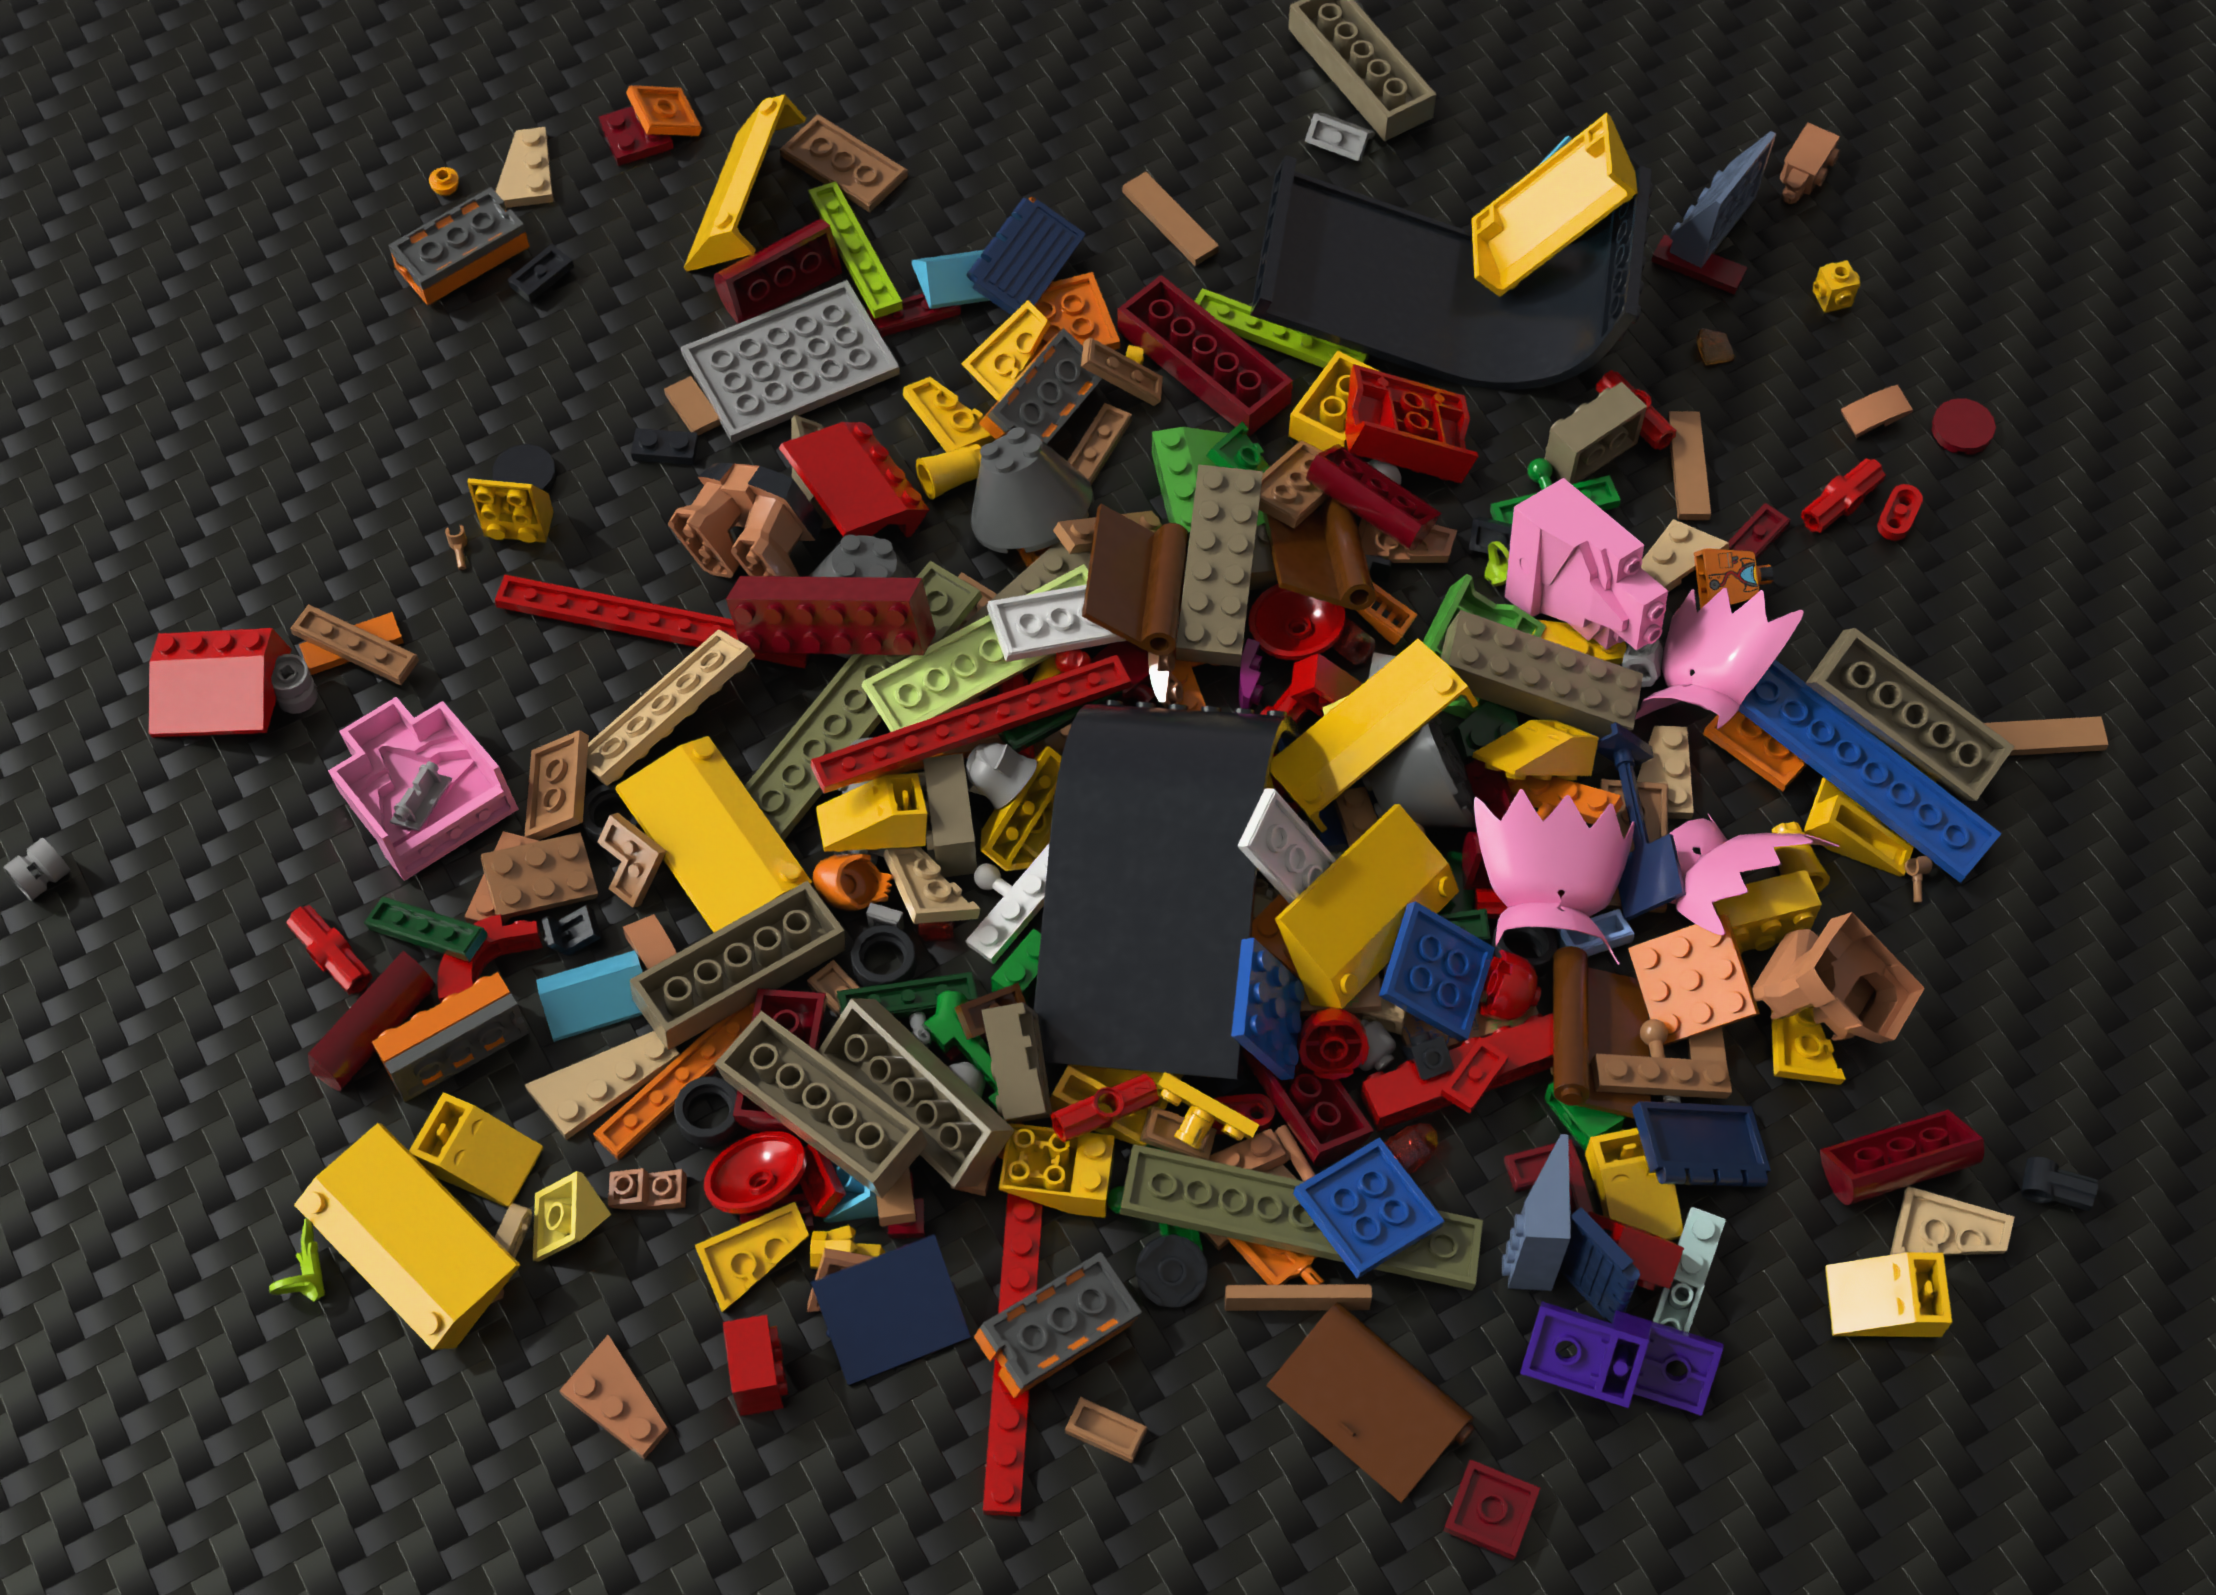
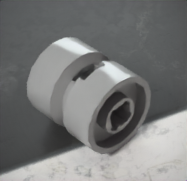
M294 654L278 656L271 677L278 707L284 712L291 714L302 713L315 704L318 698L317 687L304 659Z
M40 838L27 848V856L22 857L18 855L3 867L10 879L31 901L47 890V883L49 881L56 883L71 872L65 861L44 838ZM32 863L42 874L37 879L27 869Z

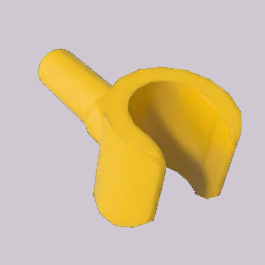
M1129 345L1126 357L1143 365V349Z

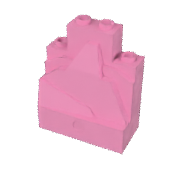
M1562 478L1514 506L1505 598L1532 617L1543 613L1565 621L1586 640L1589 641L1594 638L1606 650L1616 643L1626 641L1637 651L1647 644L1654 643L1661 636L1668 590L1641 568L1644 544L1566 479Z
M395 697L339 731L352 756L328 770L339 793L376 839L386 859L404 881L519 810L500 767L443 701L414 718L399 699ZM428 761L433 762L439 767L438 774L452 778V781L420 831L390 822L395 813L394 806L401 801L408 788L413 787L412 782L418 775L421 765H426Z

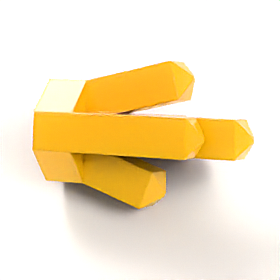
M850 1225L830 1231H813L810 1247L811 1269H818L824 1248L872 1257L882 1255L885 1251L879 1244H856L853 1241L856 1230Z

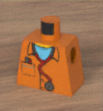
M1713 548L1694 552L1700 609L1723 588H1727L1730 605L1750 600L1759 592V585L1771 584L1773 582V569L1771 565L1756 566L1754 552Z

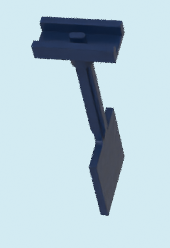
M1615 722L1611 724V734L1603 738L1599 737L1596 751L1615 764V769L1619 771L1630 826L1634 822L1633 841L1635 849L1628 855L1624 872L1618 884L1624 918L1629 921L1686 895L1674 836L1668 834L1649 843L1634 767L1654 758L1652 746Z

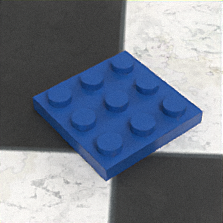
M1416 901L1409 903L1402 919L1379 996L1459 1042L1468 1040L1495 947Z
M1255 938L1242 939L1231 1037L1280 1080L1294 1079L1295 1065L1299 1059L1297 1041L1298 1033L1302 1027L1300 1009L1301 1001L1305 995L1302 982Z
M1380 1137L1296 1186L1293 1191V1195L1357 1279L1438 1230L1444 1223V1219Z

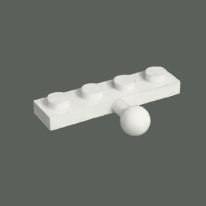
M1049 844L1013 886L1001 878L999 869L993 864L984 863L975 870L974 880L978 887L984 890L994 889L1003 896L966 940L970 948L992 964L999 959L1044 906Z

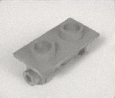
M428 761L426 765H421L418 775L412 782L413 787L408 788L401 801L394 806L395 813L390 822L420 831L452 781V778L438 774L439 767L433 762Z

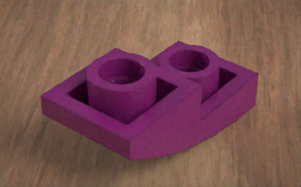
M1249 638L1244 647L1239 677V703L1243 709H1251L1252 704L1258 705L1264 690V686L1260 685L1261 672L1259 670L1263 660V656L1259 655L1260 642Z

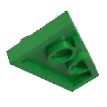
M1243 421L1213 446L1206 455L1219 467L1263 471V473L1271 467L1262 457L1264 450L1259 443L1253 444L1246 435L1249 429Z

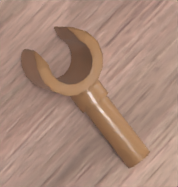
M460 525L461 532L457 535H451L448 527L445 530L449 546L454 549L458 570H465L466 564L463 547L467 545L468 541L465 530Z
M1927 856L1912 858L1905 863L1907 874L1912 876L1914 903H1922L1923 875L1930 873L1932 870V861Z

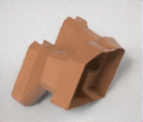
M1851 912L1830 919L1820 936H1817L1810 929L1786 933L1754 984L1752 992L1755 1002L1763 1000L1774 1011L1770 1016L1772 1019L1791 1017L1804 1009L1814 1006V1021L1817 1024L1824 1022L1835 1033L1831 1038L1833 1041L1850 1039L1856 1035L1881 1044L1895 1040L1925 988L1857 916Z

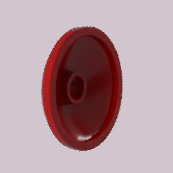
M1276 584L1264 591L1256 599L1250 610L1248 622L1253 640L1260 642L1259 648L1265 653L1279 659L1302 660L1311 655L1325 652L1337 642L1345 628L1346 614L1345 608L1289 591L1280 588L1279 584Z
M782 1131L760 1132L742 1138L721 1152L708 1168L704 1179L706 1196L715 1208L727 1213L747 1214L764 1210L781 1201L796 1187L806 1168V1152L799 1139Z

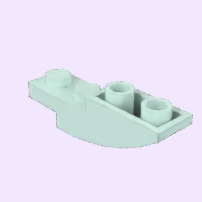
M1694 1207L1690 1208L1679 1243L1677 1244L1684 1247L1670 1289L1665 1287L1662 1289L1653 1322L1689 1333L1726 1219Z

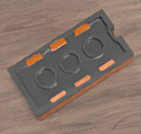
M492 187L389 244L395 268L427 306L529 248L523 222L511 209L506 211L504 201Z
M1063 328L1049 340L981 419L979 424L995 439L1007 435L1008 431L1013 428L1022 427L1026 432L1037 435L1047 444L1102 378L1081 367L1083 346Z
M497 972L491 976L478 979L472 987L461 993L447 996L441 1004L432 1009L416 1013L410 1021L403 1025L387 1029L380 1034L379 1038L373 1040L372 1043L404 1102H407L529 1034L521 1017L522 1014L517 1002Z
M1102 1252L984 1322L974 1338L989 1361L997 1359L1002 1367L998 1375L1013 1398H1016L1129 1328L1142 1311Z

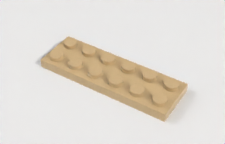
M718 629L588 743L586 771L606 786L620 779L627 768L636 760L645 757L652 746L661 738L670 735L677 724L685 717L695 713L702 702L710 695L720 691L727 680L747 666V663L755 657L749 646Z

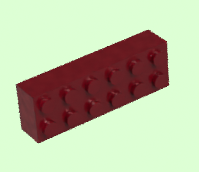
M1160 275L1118 308V332L1135 346L1141 347L1147 356L1234 427L1243 421L1249 429L1246 432L1248 437L1291 403L1293 380L1164 276Z
M740 576L726 598L738 640L749 646L752 652L924 655L936 633L922 578Z

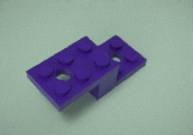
M1541 1302L1520 1374L1629 1408L1632 1395L1636 1394L1702 1416L1721 1358L1723 1343L1618 1310L1615 1311L1612 1323ZM1562 1341H1570L1576 1345L1578 1351L1572 1357H1564L1558 1353L1556 1346ZM1678 1360L1683 1362L1688 1370L1682 1376H1673L1667 1371V1364Z

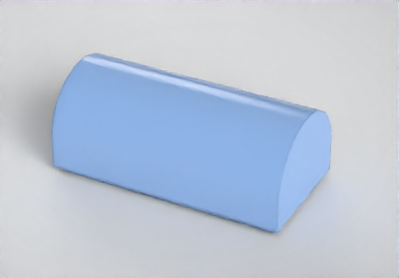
M1620 909L1591 918L1605 936L1611 949L1633 942L1634 932ZM1557 929L1559 949L1568 946L1583 949L1588 957L1608 950L1599 937L1578 931Z

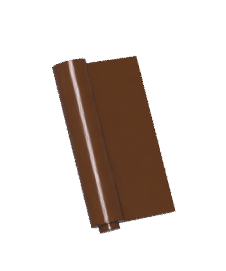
M1329 497L1322 504L1319 511H1313L1295 529L1263 512L1280 588L1351 610H1364L1373 604L1376 597L1354 512L1332 497Z
M1100 504L1097 509L1082 617L1149 653L1161 656L1172 653L1176 648L1189 540L1187 529L1177 523H1168L1161 526L1154 533L1109 507Z
M1573 946L1562 947L1555 951L1553 955L1554 1096L1565 1105H1576L1634 1118L1632 1107L1639 1101L1651 1102V1095L1596 1092L1591 1059L1595 1054L1650 1057L1649 1046L1640 1037V1028L1649 1018L1637 978L1589 968L1587 953L1583 949Z
M1339 1302L1334 1304L1325 1313L1266 1385L1401 1503L1449 1445L1452 1446L1456 1441L1462 1445L1475 1430V1427L1471 1425L1474 1417Z

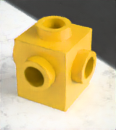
M1848 260L1839 263H1829L1820 267L1816 281L1813 283V292L1824 313L1853 306L1857 291L1860 288L1859 275L1856 271H1853Z

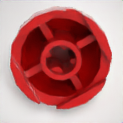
M1501 949L1499 953L1502 957L1494 956L1491 960L1483 991L1487 990L1486 1004L1479 1002L1478 1008L1483 1016L1495 1020L1511 1021L1527 1013L1530 1006L1535 1007L1538 1004L1541 996V987L1537 986L1538 978L1536 971L1527 959Z
M1330 1007L1318 1010L1304 1022L1298 1037L1301 1063L1305 1068L1307 1066L1311 1069L1314 1075L1319 1078L1336 1080L1348 1077L1354 1073V1068L1358 1067L1360 1063L1363 1065L1367 1060L1369 1044L1366 1030L1354 1014L1344 1009Z

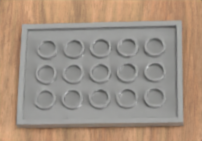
M847 280L681 347L685 361L706 398L717 413L720 423L731 443L792 419L794 415H802L900 374L899 365Z

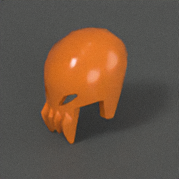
M852 853L833 855L821 860L813 871L812 880L817 893L828 905L838 910L853 912L868 907L870 902H886L889 898L887 894L891 891L889 888L892 887V884L889 882L894 879V876L888 873H880L877 867L870 861L871 855Z

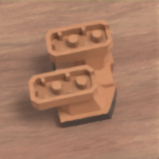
M735 463L713 464L702 472L698 478L704 487L692 505L677 508L668 523V526L699 566L712 576L727 578L733 577L739 565L744 568L749 576L799 577L789 555L798 541H816L824 521L794 479L761 466ZM734 526L743 527L744 531L740 534L737 541L734 542L730 530Z

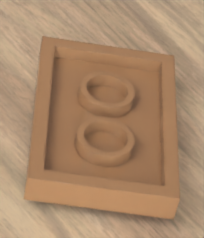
M578 730L531 750L524 837L538 841L583 823L589 735Z
M581 832L481 854V862L495 914H501L502 919L596 899L598 896Z

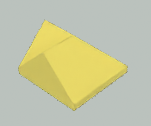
M576 1171L535 1193L533 1261L539 1262L581 1241L611 1215L583 1173Z

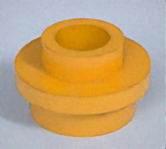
M442 167L430 174L429 184L437 194L447 196L456 191L459 177L455 170Z

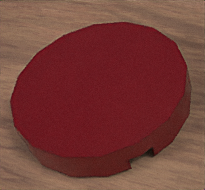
M1966 398L1952 399L1944 402L1936 410L1932 420V434L1939 445L1950 452H1966L1965 455L1983 451L1991 443L1996 429L1994 417L1989 410L1980 403Z

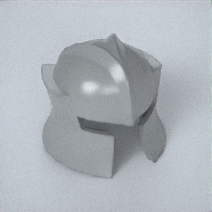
M979 744L972 750L967 759L968 791L986 796L993 808L998 810L1009 803L1028 783L1036 770L1037 760L1019 755L1008 744Z

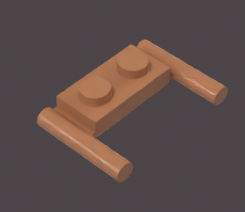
M1286 1125L1278 1127L1274 1133L1272 1129H1268L1253 1136V1138L1241 1141L1209 1157V1161L1259 1172H1266L1291 1160L1303 1181L1316 1175Z

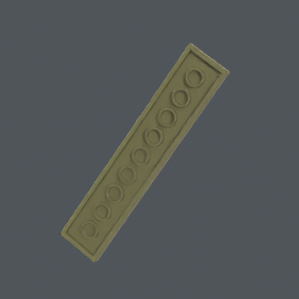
M929 561L916 577L923 580L936 630L929 646L953 634L983 597L980 590L932 561ZM853 654L744 787L783 841L823 793L810 766L811 759L849 747L857 739L868 738L883 720L862 688L863 681L912 655Z
M1133 1144L1120 1214L1344 1262L1293 1195L1295 1187L1305 1181ZM1437 1210L1444 1219L1441 1228L1374 1268L1380 1271L1473 1290L1476 1285L1483 1220Z

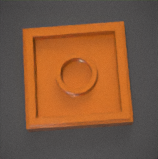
M629 86L626 94L646 134L699 136L702 127L682 88Z

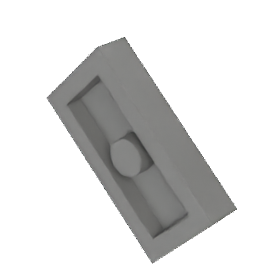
M1314 113L1305 142L1356 161H1361L1368 139L1374 138L1375 132L1324 113Z

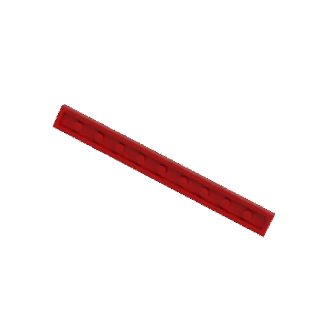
M504 575L494 600L497 608L699 647L718 629L738 640L732 619L510 575ZM753 652L755 655L754 659L804 669L810 653Z
M1114 655L811 759L810 766L825 794L1130 688L1131 680L1119 657Z
M1010 1193L1007 1196L998 1314L1037 1291L1043 1205ZM995 1358L983 1514L1021 1516L1030 1389L1013 1398L998 1375L1002 1367Z

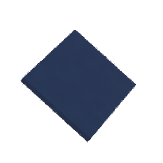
M935 1235L928 1236L811 1282L828 1329L826 1334L831 1338L847 1385L971 1337L954 1291L955 1284L951 1282Z

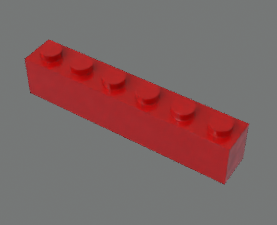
M1553 1013L1545 1016L1542 1014L1533 1015L1526 1019L1523 1024L1515 1027L1510 1025L1500 1027L1492 1035L1483 1038L1509 1055L1508 1062L1487 1091L1545 1071L1553 1066ZM1479 1037L1470 1038L1464 1041L1460 1047L1449 1050L1454 1066L1453 1070L1432 1078L1420 1079L1413 1060L1402 1063L1394 1071L1388 1073L1380 1071L1368 1076L1362 1083L1360 1097L1376 1131H1381L1454 1104L1440 1095L1441 1090Z

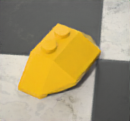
M1050 746L1045 747L1034 758L1037 760V767L1024 788L1005 806L998 810L994 809L981 830L980 851L1004 871L1028 869L1050 843L1054 796L1062 758Z

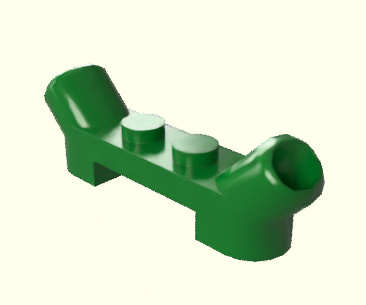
M943 991L937 996L935 1014L923 1022L922 1026L930 1033L932 1041L943 1054H946L956 1046L968 1062L984 1075L986 1083L995 1092L988 1097L989 1106L998 1114L996 1095H999L997 1083L992 1076V1059L986 1052L989 1048L980 1036L969 1040L966 1039L954 1008L968 1002V999L961 992Z

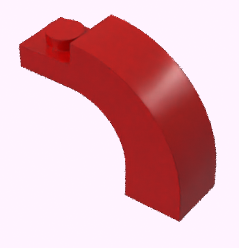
M499 914L474 923L473 925L483 927L489 935L470 962L447 954L443 955L437 977L440 1003L447 996L461 993L472 987L479 979L485 966L493 959L504 954L543 948L542 935L537 921L520 920L505 926L502 916Z

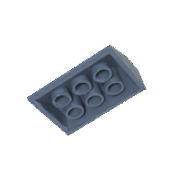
M1770 131L1731 161L1723 172L1719 170L1716 173L1710 189L1704 188L1699 196L1697 205H1691L1687 210L1683 223L1678 222L1674 226L1670 234V239L1673 240L1670 253L1702 268L1711 254L1755 200L1776 133Z
M1566 1134L1560 1135L1525 1200L1521 1214L1515 1215L1514 1228H1511L1510 1241H1507L1506 1254L1502 1256V1276H1508V1289L1552 1291L1571 1239L1568 1135Z

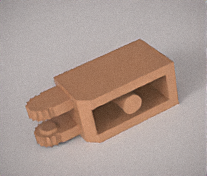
M1810 123L1806 124L1785 157L1784 168L1780 174L1782 183L1786 185L1781 196L1786 204L1797 203L1803 193L1810 195L1815 185H1822L1828 173L1827 166L1833 167L1840 154V150L1837 149L1840 136Z

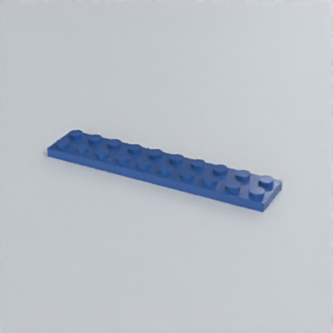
M1777 660L1773 661L1759 682L1746 695L1739 707V712L1960 883L2002 834L1863 726L1807 686L1803 680Z

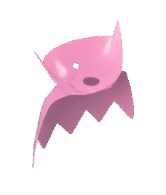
M1723 588L1697 612L1695 591L1692 589L1681 607L1672 617L1664 647L1661 669L1668 688L1655 692L1642 700L1635 720L1658 709L1683 701L1718 714V730L1736 714L1746 695L1755 687L1779 655L1799 624L1804 611L1791 612L1768 622L1764 591L1760 590L1741 608L1732 613L1728 590ZM1694 670L1695 673L1691 676L1690 672Z
M1523 789L1519 790L1500 821L1480 799L1475 797L1476 828L1486 871L1494 892L1508 907L1501 913L1498 919L1496 946L1504 931L1508 929L1549 927L1572 930L1601 938L1619 965L1605 936L1591 920L1590 916L1606 908L1618 887L1631 848L1634 822L1631 823L1628 833L1623 839L1614 806L1610 803L1593 826L1589 828L1570 795H1566L1553 812L1543 821ZM1562 889L1565 894L1560 898L1557 892Z
M1708 814L1711 821L1704 818L1687 821L1669 833L1674 836L1686 895L1669 903L1676 904L1677 911L1693 923L1715 934L1724 935L1725 930L1712 903L1748 892L1740 872L1780 865L1781 863L1774 847L1803 844L1840 846L1814 836L1799 833L1745 834L1727 840ZM1693 848H1700L1701 854L1694 853Z

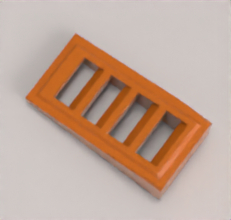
M1373 583L1376 595L1373 604L1377 600L1381 605L1377 611L1371 608L1372 605L1364 610L1356 611L1386 640L1395 646L1418 614ZM1385 609L1390 613L1387 618L1382 616ZM1394 618L1399 621L1397 626L1392 623Z

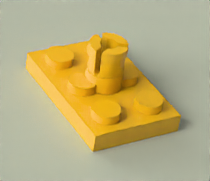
M1166 1072L1162 1074L1156 1085L1161 1090L1160 1098L1175 1106H1178L1180 1102L1190 1106L1184 1116L1183 1123L1179 1130L1176 1131L1174 1137L1194 1149H1200L1202 1141L1211 1129L1214 1121L1224 1125L1221 1132L1237 1141H1242L1243 1137L1247 1139L1253 1138L1259 1127V1124Z

